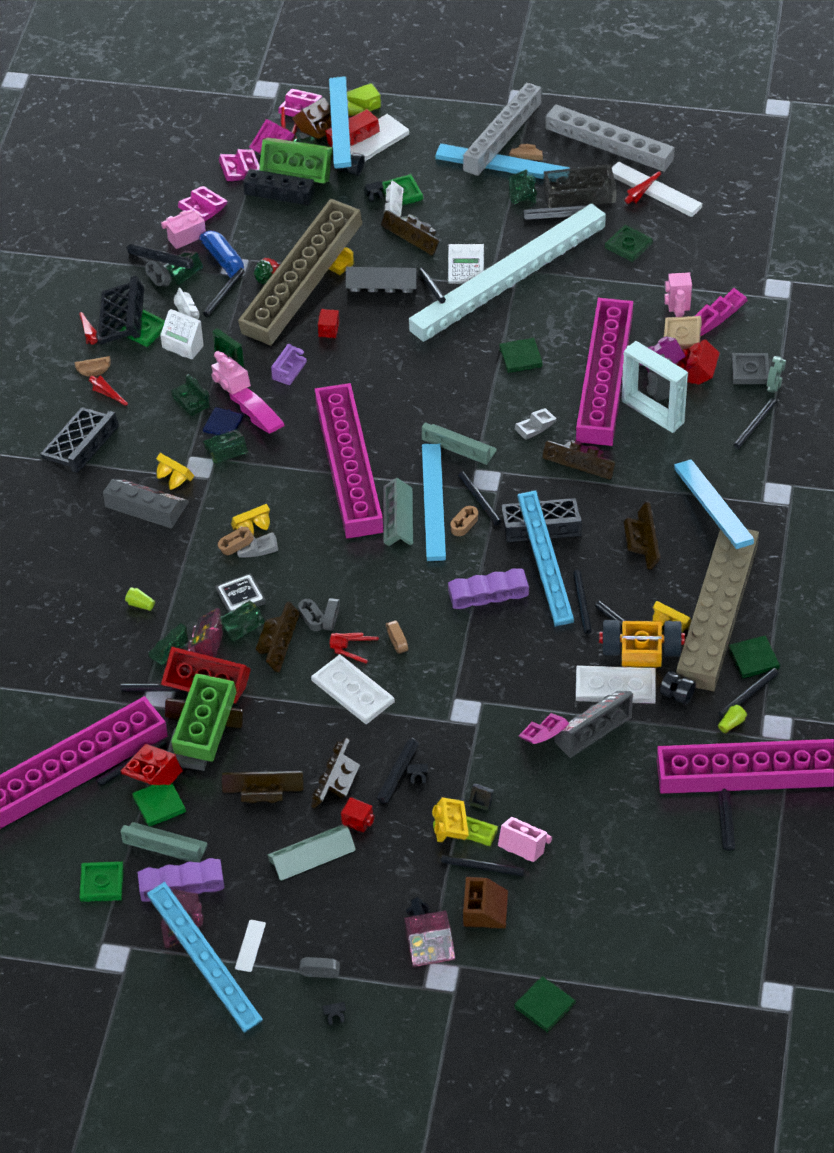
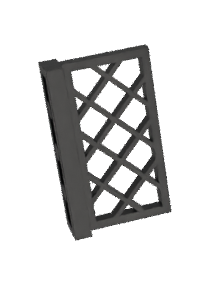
M137 275L130 277L129 283L102 291L98 329V343L100 345L132 335L134 339L141 337L144 285ZM129 289V291L125 295H123L124 291ZM113 295L109 300H107V296ZM120 297L121 299L115 304L114 302ZM126 301H128V303L124 307H121ZM110 306H113V308L107 313L106 310ZM118 309L121 310L116 316H113ZM126 313L127 316L121 320L120 318ZM111 318L112 320L107 325H105L108 319ZM117 322H119V324L113 329L112 327H113ZM124 326H126V330L119 332ZM108 331H111V333L108 336L104 337V335Z
M81 407L40 453L41 458L69 466L72 472L79 473L119 427L115 412L108 411L107 414ZM84 414L90 416L80 420ZM101 419L99 423L94 424V421ZM90 422L92 423V425H89V426H86V427H83V428H82V426H81V425H83V424H87V423H90ZM79 426V429L70 431L71 428ZM91 431L88 435L84 436L83 433ZM79 434L82 436L71 440L72 436ZM69 438L68 441L59 443L62 439ZM80 443L77 447L73 448L74 444ZM71 446V449L61 451V448ZM57 449H58V451H59V452L54 453V454H49L51 451H54V450H57ZM70 455L67 459L62 458L63 456Z
M576 498L539 501L542 512L545 515L544 519L550 539L582 536V520L579 516ZM519 503L502 504L501 509L506 542L529 541L524 519L518 517L522 514ZM573 505L569 510L564 508V506ZM546 507H552V508H554V509H552L551 511H548V510H546L545 508H546ZM514 510L516 512L512 515L506 511ZM558 511H560V512H562V513H564V514H563L562 516H559V515H557V514H555V513H557Z

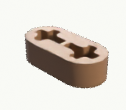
M466 506L451 521V533L453 535L463 536L478 521L477 508Z
M241 527L221 538L218 542V547L224 555H230L249 545L253 541L254 536L249 528Z
M397 621L386 623L388 635L397 653L400 654L408 651L407 641Z

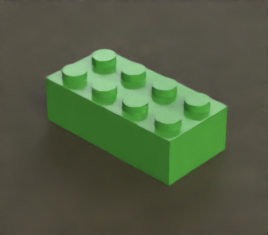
M265 138L262 140L259 170L314 179V182L326 183L330 177L333 147Z
M195 674L171 741L174 754L213 762L236 696L234 681Z

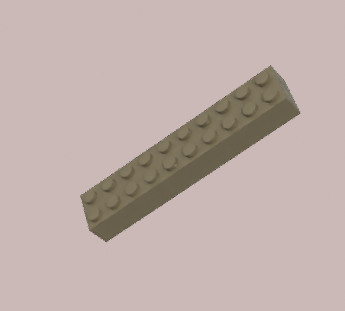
M333 199L328 201L239 318L241 334L268 345L274 343L362 225L359 209Z
M721 529L719 531L677 667V673L681 675L682 679L687 677L696 681V688L715 691L758 547V531L747 529L754 538V544L739 549L733 546Z

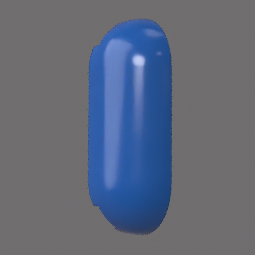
M205 231L200 234L199 238L230 278L240 268L244 269L241 257L222 234L216 231Z

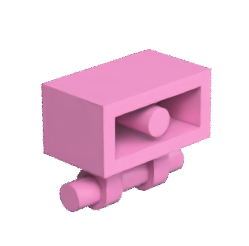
M192 209L189 211L184 210L179 215L168 217L166 221L161 222L163 229L167 228L168 240L176 249L200 239V234L206 231L205 221L197 211L193 212Z
M690 273L668 274V281H665V291L667 292V294H664L665 305H668L669 312L674 311L676 317H683L685 311H689L691 306L692 282Z
M216 351L214 353L217 363L211 365L213 371L211 375L215 383L218 382L224 390H227L232 395L251 386L248 372L231 357H227L223 352Z
M511 817L501 825L498 846L534 862L544 853L545 843L550 844L552 836L548 835L544 830Z

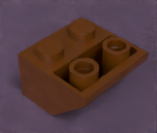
M324 97L302 109L292 118L301 132L318 139L324 137L326 130L332 128L331 107Z
M466 877L463 926L506 928L508 890L488 878Z

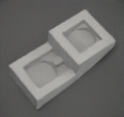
M544 408L531 413L530 419L516 423L515 430L527 440L549 428L556 422V418Z
M272 532L256 539L254 537L253 541L238 550L237 554L239 557H255L278 551L276 536Z

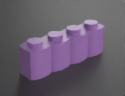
M514 568L506 572H493L486 576L475 575L468 579H454L448 582V591L453 609H464L472 605L481 606L490 602H503L508 599L524 598L529 595V586L524 570Z
M209 858L200 863L190 861L180 866L166 865L159 869L145 868L138 872L141 901L145 902L151 901L147 893L163 882H166L175 897L196 895L202 892H216L224 889L221 861L219 859Z

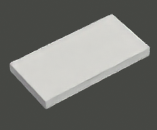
M386 114L378 119L380 132L351 146V154L354 152L363 154L365 161L409 135V129Z
M340 654L311 676V680L365 724H368L395 702L393 696Z
M577 666L576 701L600 702L605 696L611 695L616 691H631L633 693V703L655 704L656 668Z

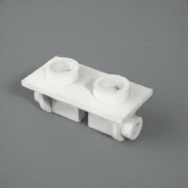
M393 180L391 185L386 188V201L388 203H385L384 213L386 210H390L401 217L403 188Z
M179 288L174 296V304L182 314L199 319L200 313L196 306H194L191 295L187 292H182L181 288Z

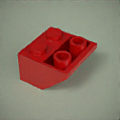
M706 339L682 350L685 357L678 361L676 365L688 372V383L701 384L713 378L720 352Z
M145 744L121 770L122 774L151 785H171L182 772L175 754Z

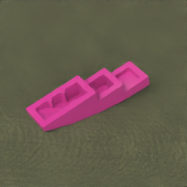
M733 288L724 298L720 296L711 306L705 305L695 315L701 316L702 319L700 336L711 331L747 302V297Z
M245 388L233 395L229 393L231 400L240 405L241 411L250 416L251 422L270 434L285 426L277 414L250 389Z

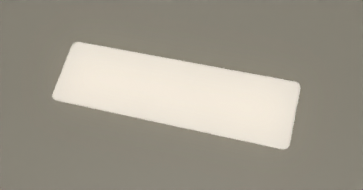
M249 921L235 966L236 970L252 971L265 928V922Z

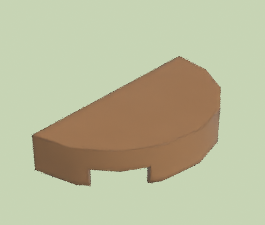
M521 144L518 148L512 149L509 154L510 157L543 161L542 151H539L535 145Z
M110 356L74 362L75 368L80 374L85 376L103 374L110 366Z

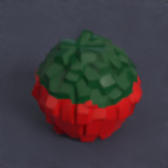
M263 258L255 266L253 275H255L259 283L265 285L280 265L273 259Z

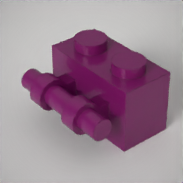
M666 336L661 338L657 345L648 347L659 355L664 354L665 358H670L674 364L685 357L676 338Z

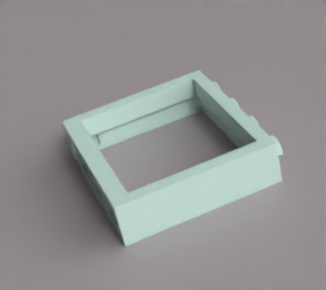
M635 341L630 346H627L623 353L622 402L674 433L685 421L688 372ZM639 363L670 381L669 409L638 391Z

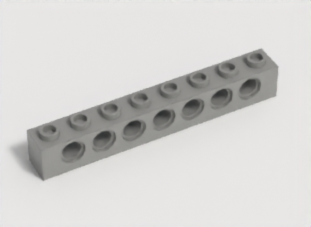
M526 83L463 154V171L479 175L541 104V87Z
M555 104L546 115V129L655 169L665 172L674 160L673 146Z

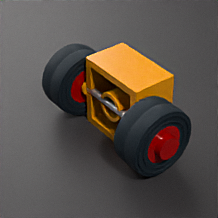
M604 620L603 632H600L599 643L603 644V655L617 656L620 654V642H622V667H661L662 643H664V656L679 657L681 655V645H685V633H681L680 621H665L664 635H662V622L622 621V634H620L619 620Z

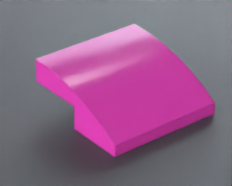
M291 89L285 96V102L279 107V113L281 114V107L284 106L285 115L294 117L302 109L322 99V96Z
M266 119L249 148L261 154L263 139L274 138L291 141L294 134Z
M237 149L236 155L220 154L219 161L226 181L243 180L249 168L260 169L254 150Z
M202 186L192 190L191 197L179 201L178 208L183 211L191 209L193 212L197 211L203 220L206 221L226 206L227 200Z
M551 713L540 725L531 722L519 737L533 744L540 743L552 738L570 723L565 718Z

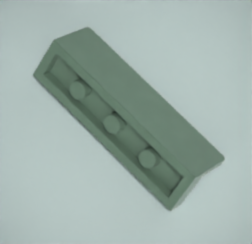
M424 423L422 426V440L432 444H440L442 448L487 465L496 453V448L438 425Z
M395 478L383 486L384 544L390 546L401 539L407 544L412 545V487Z
M134 822L130 826L123 825L121 829L122 842L125 844L186 861L200 863L207 848V842Z
M340 825L270 853L268 858L270 863L275 865L279 879L284 880L351 853L356 849L349 828L345 825Z

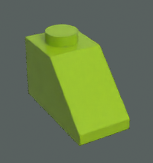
M372 83L347 92V100L364 107L363 111L381 108L380 94Z

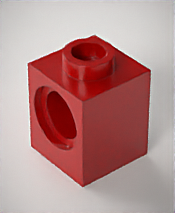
M321 309L318 321L319 337L336 338L339 328V310Z
M351 797L341 812L343 825L363 833L368 826L372 825L375 817L371 805Z

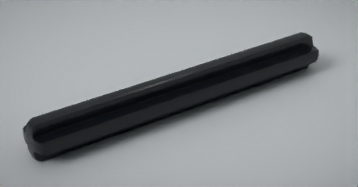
M129 244L126 247L127 253L186 269L194 267L193 259L135 244Z

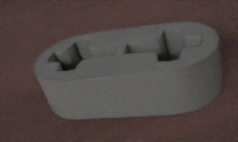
M149 261L147 263L146 273L157 286H169L171 275L159 261Z
M329 598L323 619V630L334 631L340 607L339 599Z
M311 599L300 601L298 610L309 629L312 631L322 630L324 615L315 602Z
M305 957L300 960L299 972L304 976L335 978L339 976L340 963L335 959Z

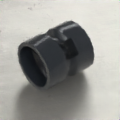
M354 152L351 154V167L336 168L335 170L342 172L348 170L349 174L359 176L364 167L365 156Z
M670 670L662 681L660 694L669 698L675 697L676 701L686 705L694 694L696 681L687 677L682 679L680 674Z

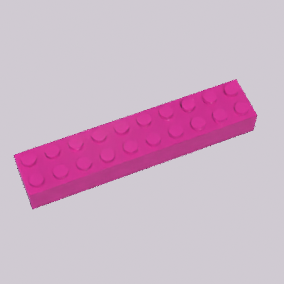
M598 298L576 426V441L581 443L613 446L623 382V353L629 343L633 318V301Z
M351 383L315 388L316 407L346 539L383 533V517Z
M144 696L0 774V829L135 755L145 744L153 745L161 739L168 737L166 722Z
M834 739L658 746L657 769L660 794L722 791L723 788H726V791L834 787Z

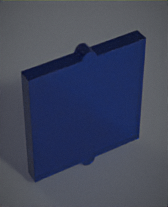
M215 407L203 428V432L231 439L243 418V414L233 412L230 409L225 410Z

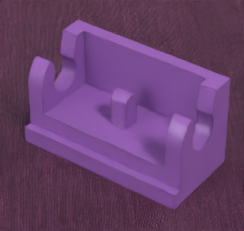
M288 344L271 367L272 379L291 385L307 362L306 358L298 355H303L304 351Z

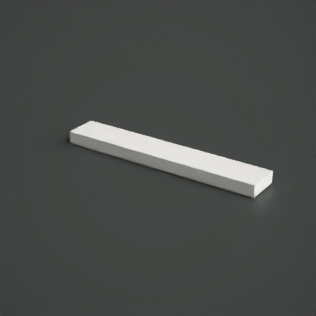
M620 162L609 170V176L631 187H635L650 178ZM656 180L645 192V194L690 217H693L702 208V203Z

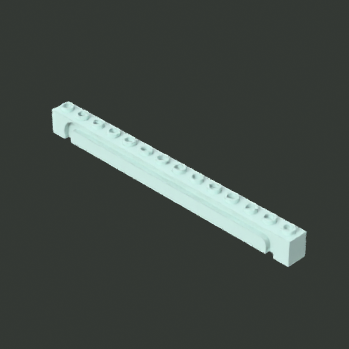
M593 204L583 208L445 295V303L441 304L437 300L410 317L409 331L423 342L432 338L435 334L446 329L454 322L459 321L462 317L473 312L482 304L487 303L493 297L498 296L501 292L512 287L520 280L525 279L528 275L539 270L545 264L550 263L567 250L577 246L578 243L589 238L597 231L602 230L605 227V213Z

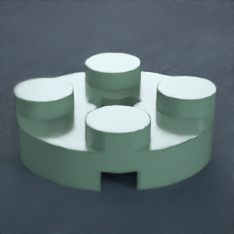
M774 356L772 360L775 364L774 367H770L767 392H777L782 384L783 378L780 377V374L785 369L786 360L778 356Z

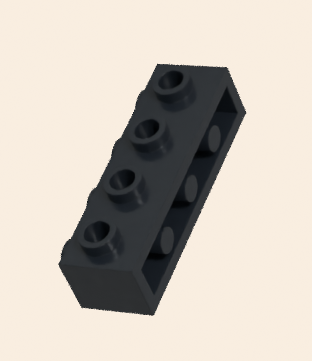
M250 168L243 181L245 195L309 205L315 193L314 179Z

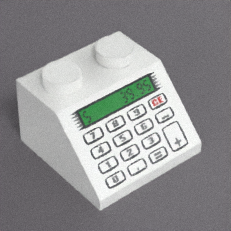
M449 244V284H464L484 271V244Z
M170 309L161 332L162 348L193 359L204 346L201 321Z

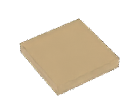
M701 316L665 318L664 337L676 338L681 349H687L695 343H699Z

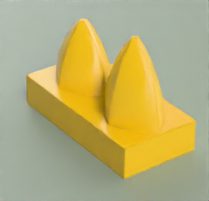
M162 453L156 458L159 461L157 467L158 479L173 472L169 481L170 490L180 486L186 479L191 482L195 476L187 467Z
M267 504L237 515L232 518L231 525L234 530L247 527L253 535V522L258 527L268 530L270 524L268 514L270 509Z
M656 601L653 606L655 611L653 621L662 622V626L665 621H680L681 633L685 629L689 630L692 621L690 617Z

